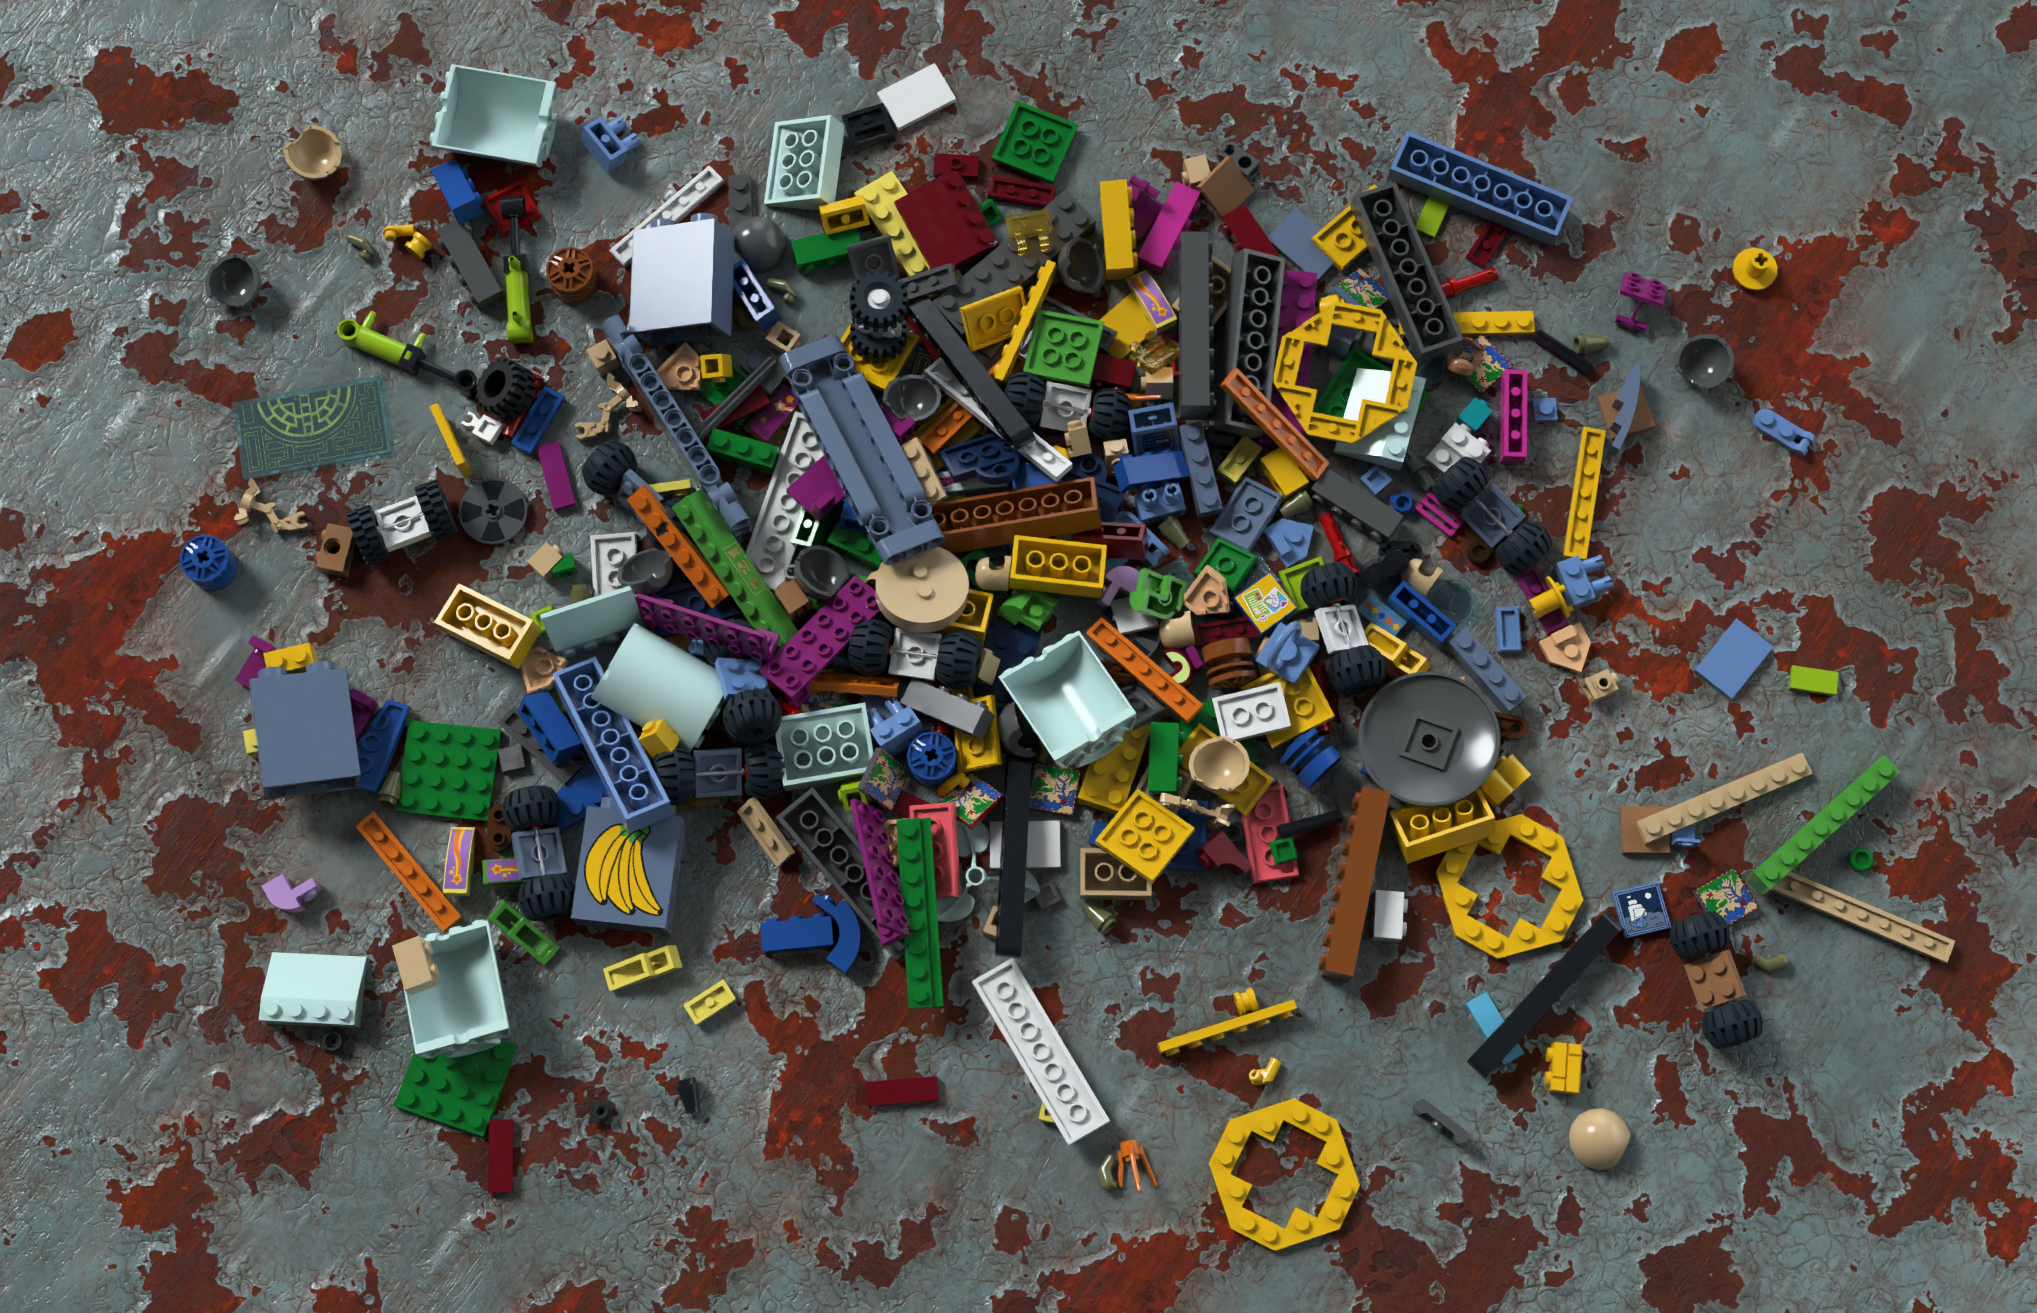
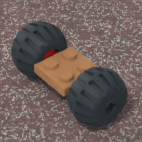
M1710 911L1688 917L1673 924L1670 929V943L1675 953L1683 960H1693L1702 957V959L1686 964L1684 967L1700 1011L1717 1005L1720 1006L1704 1014L1702 1030L1708 1043L1716 1049H1724L1759 1037L1762 1033L1763 1022L1761 1013L1751 1001L1741 1000L1729 1003L1731 1000L1746 996V992L1730 950L1712 955V953L1728 946L1730 931L1724 918L1719 913Z

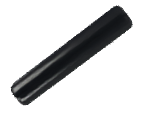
M1539 330L1535 334L1533 340L1583 374L1589 375L1593 370V363L1543 330Z
M1334 810L1276 826V833L1282 839L1337 825L1343 822V815L1340 810Z

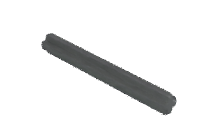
M768 357L694 430L701 442L712 432L713 428H716L778 367V363L774 358Z

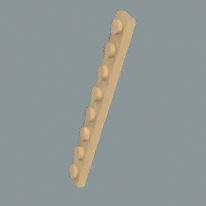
M1802 752L1635 822V825L1644 844H1647L1803 779L1813 773Z
M1789 872L1770 889V891L1941 963H1948L1955 943L1954 940L1800 875Z

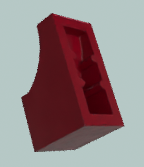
M1223 831L1213 834L1194 851L1198 856L1200 864L1209 870L1220 866L1227 868L1238 876L1245 874L1252 868Z

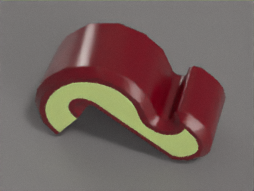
M1169 648L1164 650L1162 653L1163 658L1175 670L1169 676L1184 689H1187L1194 677L1192 662L1184 652L1178 649ZM1153 695V698L1156 701H1158L1163 707H1167L1155 695Z

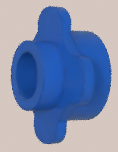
M1410 493L1397 496L1392 495L1390 497V503L1395 511L1400 514L1407 513L1409 515L1414 513L1415 508L1412 506V495Z

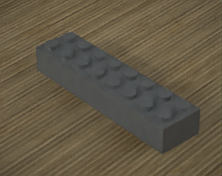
M1396 182L1354 195L1350 206L1417 364L1459 350L1464 338Z
M1065 190L958 280L959 286L946 290L933 301L934 305L963 342L966 341L967 337L960 312L961 307L1017 286H1021L1024 292L1038 280L1039 269L1041 266L1045 267L1047 260L1058 263V255L1067 242L1079 236L1085 239L1089 237L1096 229V220Z
M1181 232L1180 420H1207L1208 413H1212V406L1214 405V391H1212L1214 370H1209L1212 369L1214 349L1212 348L1213 304H1211L1213 297V283H1211L1213 275V261H1211L1213 240H1208V232Z
M1246 248L1235 253L1232 257L1215 430L1251 438H1257L1266 434L1220 385L1232 369L1238 368L1271 402L1285 258Z
M812 787L776 817L777 821L880 942L876 924L877 920L859 841ZM904 938L887 947L882 945L897 964L905 959Z

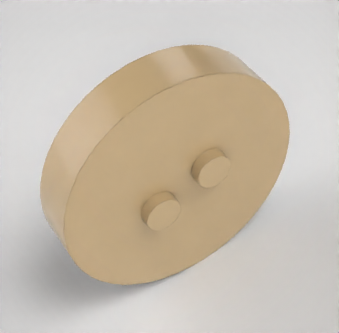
M941 547L933 548L893 565L886 566L882 562L877 571L875 583L877 605L882 614L891 623L902 629L920 633L943 629L956 621L966 607L969 590L967 572L956 556Z

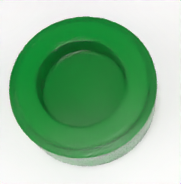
M1856 848L1850 852L1848 864L1854 871L1864 872L1872 866L1873 855L1866 848Z

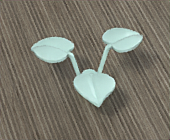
M957 820L958 854L961 857L972 854V867L966 872L968 883L963 890V887L960 885L961 897L936 899L938 921H957L965 918L972 912L975 900L967 893L972 885H982L985 881L999 883V878L987 876L986 871L976 865V852L984 851L990 842L989 831L981 822L971 830ZM1027 870L1024 903L1040 893L1036 879Z

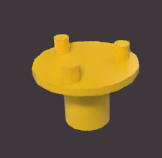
M1749 248L1737 255L1733 262L1732 272L1735 280L1742 287L1758 291L1766 289L1773 283L1777 276L1778 267L1775 259L1767 251L1760 248Z
M1550 576L1545 577L1549 590L1528 600L1535 616L1539 619L1560 608L1564 617H1570V612L1574 611L1572 605H1566L1561 594L1566 591L1563 584L1560 585L1558 582L1555 583Z

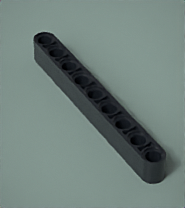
M926 296L909 305L907 313L912 322L945 362L1009 447L1015 452L1035 441V435L1028 423L930 298Z
M1009 755L1007 756L1005 766L995 956L1020 959L1023 937L1032 760L1031 758Z
M1605 911L1468 1059L1467 1063L1485 1079L1623 927Z

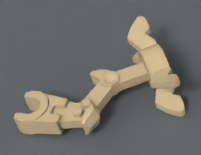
M611 373L607 375V386L610 387V390H614L617 395L608 403L598 404V408L603 409L601 422H578L575 424L577 429L583 428L585 430L583 434L576 435L579 441L598 437V434L605 431L609 434L611 424L609 423L611 412L622 401L626 403L629 411H642L639 403L634 400Z
M252 478L249 479L248 485L250 488L246 490L242 497L239 508L240 514H236L234 517L239 526L250 521L248 513L253 509L267 514L272 523L271 529L276 534L279 533L278 530L293 532L309 528L307 523H298L300 518L306 517L302 511L279 520L272 510L277 507L276 503L271 502L265 505L255 502V496L261 492Z
M1161 793L1159 800L1163 806L1185 807L1191 810V813L1212 817V820L1207 821V826L1211 831H1214L1217 826H1230L1227 818L1229 812H1232L1235 806L1234 804H1226L1216 809L1207 810L1197 805L1196 800H1183L1179 796Z

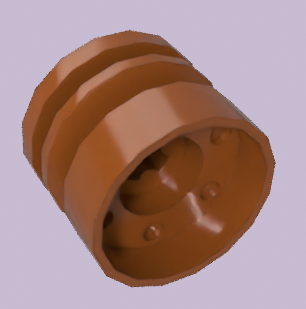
M566 247L554 252L548 259L546 275L554 294L562 302L571 305L582 304L590 300L596 293L598 277L587 253L578 248Z
M1225 639L1213 642L1202 648L1204 665L1214 667L1206 673L1207 677L1211 678L1208 681L1210 689H1234L1257 679L1256 672L1252 671L1254 663L1244 661L1252 656L1249 639Z

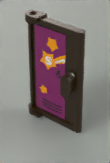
M785 377L781 379L779 385L768 396L771 405L754 413L740 427L743 432L753 436L756 440L778 446L786 437L795 411L802 413L797 397L792 393V385Z

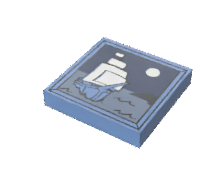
M1658 882L1611 893L1619 923L1623 927L1624 939L1671 928Z

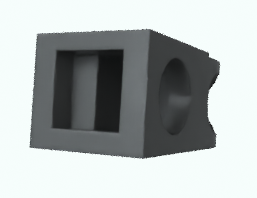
M1228 142L1217 154V159L1220 162L1226 156L1231 157L1249 183L1260 172V161L1232 142Z

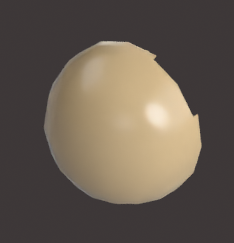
M309 125L303 130L298 139L292 143L289 142L283 148L287 165L293 173L302 179L313 181L325 179L331 176L340 166L342 157L340 142L334 133L321 126Z
M1218 736L1208 739L1196 746L1190 755L1189 769L1192 779L1200 787L1214 793L1228 794L1242 785L1249 773L1250 760L1247 751L1241 743L1230 737Z
M1603 1108L1589 1109L1579 1114L1571 1125L1569 1133L1570 1148L1575 1157L1586 1167L1595 1170H1608L1613 1168L1622 1157L1630 1140V1130L1626 1122L1615 1112Z

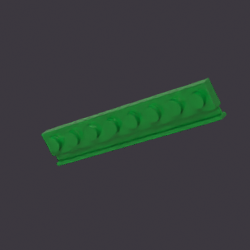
M931 817L896 820L900 885L903 909L908 920L907 927L909 931V936L904 938L909 1010L944 1007Z

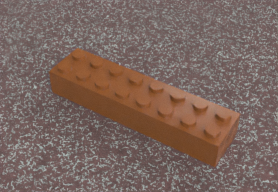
M1094 477L939 502L932 506V515L945 537V541L938 547L950 553L1011 544L1014 541L1015 535L1047 538L1102 528L1099 496ZM917 513L918 516H925L923 513Z
M1363 786L1360 792H1356L1355 797L1353 796L1350 810L1354 811V815H1351L1346 828V833H1350V835L1344 841L1341 852L1345 859L1341 861L1337 871V878H1340V883H1337L1332 896V901H1336V903L1329 911L1327 923L1331 924V927L1327 930V933L1325 932L1322 945L1326 947V952L1322 953L1318 964V969L1322 970L1321 977L1348 983L1354 976L1391 792Z

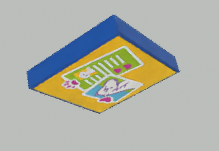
M1268 572L1233 598V601L1260 636L1298 609L1271 572Z

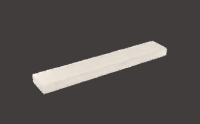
M710 165L707 166L633 230L650 228L651 221L655 219H670L679 223L725 183L724 180ZM633 230L609 250L610 254L624 268L632 263Z

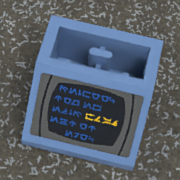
M1173 402L1128 410L1129 427L1135 457L1147 452L1160 454L1162 451L1172 449L1173 452L1180 451Z

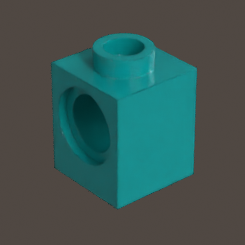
M1475 397L1458 416L1456 423L1458 425L1461 423L1467 425L1472 431L1471 435L1475 436L1488 421L1493 410H1491L1490 405L1486 401Z

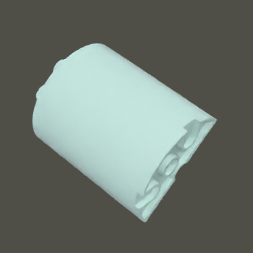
M451 64L450 71H447L445 75L446 87L445 91L441 92L440 105H443L441 111L436 112L434 120L436 127L435 131L430 135V146L437 150L542 167V161H546L549 155L556 126L557 113H553V107L558 101L556 82Z
M636 623L631 627L591 696L595 701L641 727H644L650 721L656 722L664 718L680 737L676 747L683 748L688 752H691L693 747L699 748L705 737L701 733L704 729L709 730L726 701L715 668Z
M1079 630L1073 634L1066 635L1058 643L1045 647L1040 657H1028L1018 666L1009 668L1002 675L998 676L1055 763L1062 768H1067L1068 765L1072 764L1077 768L1102 758L1123 741L1121 736L1126 731H1131L1135 724L1136 712Z
M477 920L472 922V925L466 927H452L449 929V933L443 936L440 933L428 934L424 940L429 941L431 944L433 955L430 956L432 963H435L439 970L440 976L437 977L439 985L413 995L404 990L415 1054L434 1059L439 1054H445L446 1058H454L481 1052L500 1044V1038H508L511 1031L489 921Z

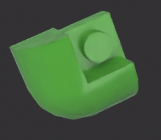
M1147 568L1140 569L1136 591L1130 592V605L1135 611L1146 616L1167 620L1176 612H1180L1187 582L1171 575L1163 576Z
M1016 589L998 609L997 614L1015 625L1020 621L1038 632L1042 625L1048 622L1058 609L1060 600L1047 592Z

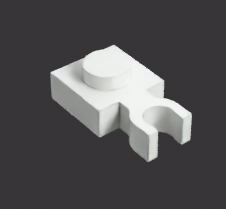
M472 412L467 413L473 419L470 423L461 422L464 428L473 430L471 433L474 437L490 445L494 444L505 428L502 423L486 415H483L479 420Z

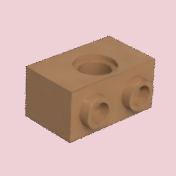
M328 523L326 530L322 531L320 539L322 543L321 549L317 551L314 561L321 573L348 578L357 545L350 527ZM340 546L338 553L331 554L333 547Z
M794 579L790 582L786 580L777 586V590L774 591L777 601L794 625L812 613L809 600Z

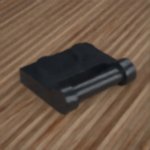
M884 103L841 115L854 154L860 152V149L889 141V143L896 141ZM881 128H885L886 131L885 133L859 141L856 139V136Z

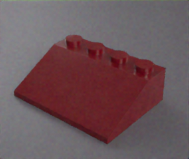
M958 170L939 176L894 202L930 269L948 263L954 264L955 270L982 261L999 245Z

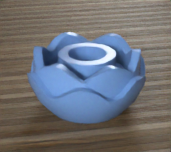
M692 640L691 644L688 645L689 653L703 662H708L703 653V641Z

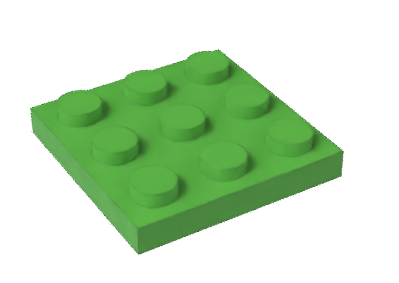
M1038 309L1023 372L1033 373L1042 379L1090 387L1105 325L1104 321Z

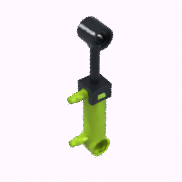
M524 196L501 197V215L503 220L508 219L510 221L511 256H503L507 290L509 344L533 343L528 277H530L529 260L526 255H520L518 222L520 218H526Z
M370 311L362 326L353 319H345L339 323L337 333L346 346L356 347L398 365L403 371L417 376L420 368L454 382L462 396L467 398L476 396V386H478L479 382L473 371L464 369L455 374L425 361L426 355L422 350L427 337L425 333H420L413 345L409 343L405 345L370 329L377 315L374 311ZM350 330H355L352 336H346ZM465 381H472V384L470 386L463 387V383Z

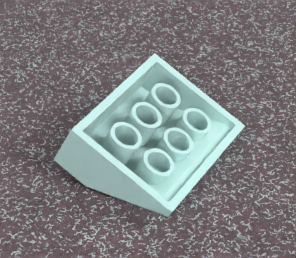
M832 115L775 122L764 205L819 210L818 206L835 202L845 129L841 122Z
M1357 368L1343 418L1357 421L1362 399L1385 403L1392 371ZM1415 376L1406 411L1353 445L1336 442L1334 453L1400 471L1426 379Z
M630 586L540 614L557 656H562L563 658L574 656L576 651L583 649L585 651L593 650L598 647V644L604 642L608 644L615 643L620 640V637L628 634L634 623L647 629L641 619L636 597Z
M865 703L782 716L780 727L775 734L778 752L783 757L781 761L784 762L785 759L786 768H782L781 771L784 772L782 780L785 791L842 782V780L862 777L874 753Z
M272 952L261 995L259 1021L265 1024L360 1028L367 957Z

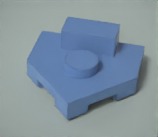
M1282 518L1266 527L1263 533L1285 568L1288 569L1306 558L1314 526Z

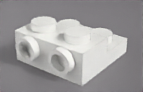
M1455 422L1426 457L1425 461L1443 475L1462 457L1473 458L1482 464L1489 456L1491 450L1488 448L1489 444L1486 440L1480 437L1476 439L1471 435L1472 431L1467 425L1463 423L1458 425Z

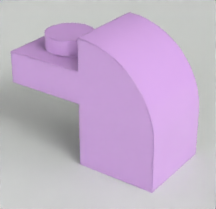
M1117 566L1105 570L1104 582L1106 583L1103 584L1101 598H1097L1095 603L1102 607L1109 606L1118 590L1130 597V592L1136 591L1140 572L1129 566Z
M283 874L262 885L269 901L279 909L289 913L304 911L305 908L301 901L304 900L306 902L315 898L317 892L322 890L318 882L313 878L293 888L289 879Z

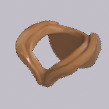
M1465 337L1463 343H1468L1473 347L1472 362L1470 363L1462 358H1453L1454 352L1445 354L1448 370L1461 375L1471 376L1481 362L1482 348L1472 338Z

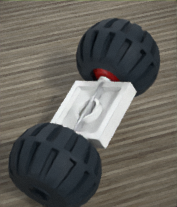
M1030 372L1013 373L1006 380L1003 393L1029 426H1034L1040 417V427L1068 432V422L1080 420V422L1085 421L1086 424L1087 421L1088 435L1094 441L1101 444L1107 441L1123 439L1127 432L1129 424L1128 410H1131V401L1120 390L1115 388L1098 390L1091 400L1092 390L1048 381L1045 389L1042 379Z
M1333 562L1318 566L1307 572L1302 578L1300 590L1306 605L1315 611L1314 613L1328 654L1338 653L1329 663L1330 681L1340 693L1351 695L1370 690L1381 684L1386 676V663L1382 654L1375 647L1368 644L1356 606L1346 605L1357 594L1358 584L1354 572L1344 563Z
M878 619L861 622L853 628L855 630L852 631L849 641L848 660L851 668L857 673L865 676H877L885 673L889 668L888 673L890 675L935 681L937 673L938 680L952 689H966L973 686L977 681L976 676L981 661L982 645L980 640L970 633L963 631L953 632L943 638L942 634L912 632L896 627L894 638L892 627Z

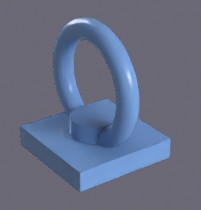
M1293 621L1287 626L1280 622L1255 661L1295 686L1320 649V645L1301 634L1302 625L1298 621Z

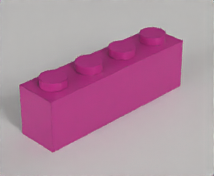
M1176 181L1137 256L1139 266L1160 276L1164 269L1168 270L1173 260L1170 257L1174 250L1178 251L1181 232H1188L1192 224V220H1190L1192 214H1197L1201 207L1202 201H1199L1201 192Z
M1505 369L1500 378V464L1523 465L1527 458L1528 370Z

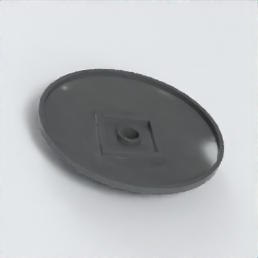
M1416 672L1391 681L1381 688L1370 700L1359 725V753L1364 768L1373 782L1382 791L1391 792L1390 796L1394 799L1418 807H1442L1467 798L1476 792L1489 778L1499 755L1500 729L1497 717L1490 703L1470 683L1446 673ZM1431 737L1436 743L1433 747L1428 748L1422 744L1423 739Z

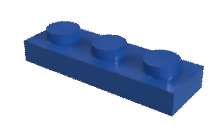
M544 386L511 441V445L532 456L565 401V396Z

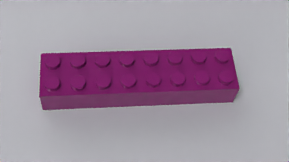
M1284 270L1274 371L1282 336L1292 332L1314 316L1317 273ZM1304 344L1296 386L1309 388L1312 344ZM1272 382L1271 403L1305 437L1306 432ZM1267 433L1258 437L1257 444L1263 449L1276 450L1279 448Z

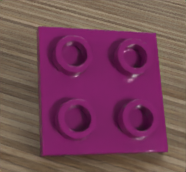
M1133 175L1129 183H1127V186H1132V206H1129V208L1134 210V227L1131 230H1135L1136 240L1141 242L1156 221L1164 205L1155 200L1159 196L1160 191L1150 186V182L1147 180L1142 181Z
M1624 272L1619 294L1636 299L1637 303L1631 318L1617 314L1614 323L1626 326L1628 330L1635 329L1645 333L1648 324L1635 320L1641 303L1645 302L1663 308L1667 286L1658 280L1642 278L1641 275L1634 272Z

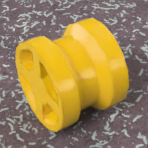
M415 232L411 242H407L404 245L411 254L420 260L425 257L424 253L433 247L432 243L418 232Z
M1252 988L1246 989L1243 993H1233L1240 1016L1245 1015L1246 1011L1259 1010Z

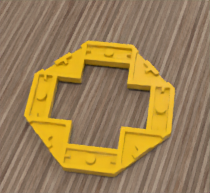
M1336 301L1328 306L1329 308L1316 314L1292 332L1282 336L1273 375V384L1308 436L1353 445L1408 409L1417 362L1382 310ZM1332 325L1375 333L1376 338L1372 356L1394 360L1385 403L1362 399L1357 421L1313 412L1317 390L1296 386L1304 344L1308 343L1327 347Z
M1522 814L1495 821V835L1447 850L1435 872L1442 891L1443 901L1452 923L1454 936L1496 960L1561 942L1583 902L1564 838ZM1510 836L1551 858L1540 879L1561 891L1540 929L1519 918L1508 938L1467 915L1478 894L1457 882L1477 845L1499 855Z
M1294 1098L1230 1119L1208 1163L1230 1229L1272 1251L1339 1230L1360 1187L1338 1121ZM1283 1121L1326 1142L1316 1165L1337 1175L1318 1217L1316 1218L1295 1207L1285 1229L1243 1208L1242 1205L1252 1185L1231 1175L1250 1133L1253 1132L1273 1142Z

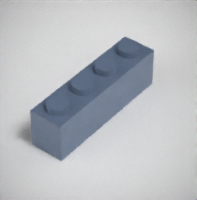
M1202 422L1181 425L1178 427L1179 443L1190 475L1188 481L1197 517L1201 519L1219 515L1223 507Z
M1466 627L1448 640L1444 648L1501 713L1509 714L1523 703L1527 697L1525 693Z

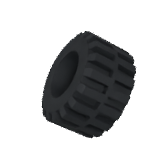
M497 359L494 363H490L488 368L482 372L481 378L479 377V383L476 386L477 404L484 411L502 420L512 421L514 418L518 419L522 413L524 414L527 411L528 406L532 404L531 401L535 397V376L532 375L533 373L510 359Z

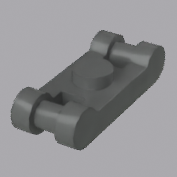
M1420 1099L1414 1103L1412 1107L1413 1112L1418 1116L1425 1115L1432 1121L1430 1124L1440 1132L1446 1131L1450 1134L1451 1140L1455 1145H1462L1468 1141V1132L1427 1100Z

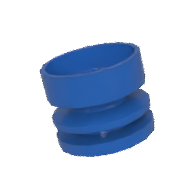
M210 535L196 536L189 540L182 548L180 566L185 575L201 589L211 592L219 591L229 586L236 578L238 571L237 559L233 552L218 538Z
M1316 728L1300 735L1286 749L1285 754L1279 761L1283 766L1291 760L1294 761L1288 768L1289 772L1299 767L1302 769L1297 780L1306 790H1309L1319 782L1342 758V755L1332 745L1323 751L1320 749L1325 741L1324 736H1321L1315 742L1313 741L1319 733Z
M933 731L922 733L914 738L909 745L907 752L909 770L915 781L921 785L932 788L939 787L946 779L955 774L957 767L955 747L951 740L942 733ZM935 753L936 759H932L931 762L928 761V756Z

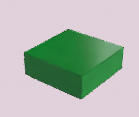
M1292 836L1268 843L1275 866L1298 860Z

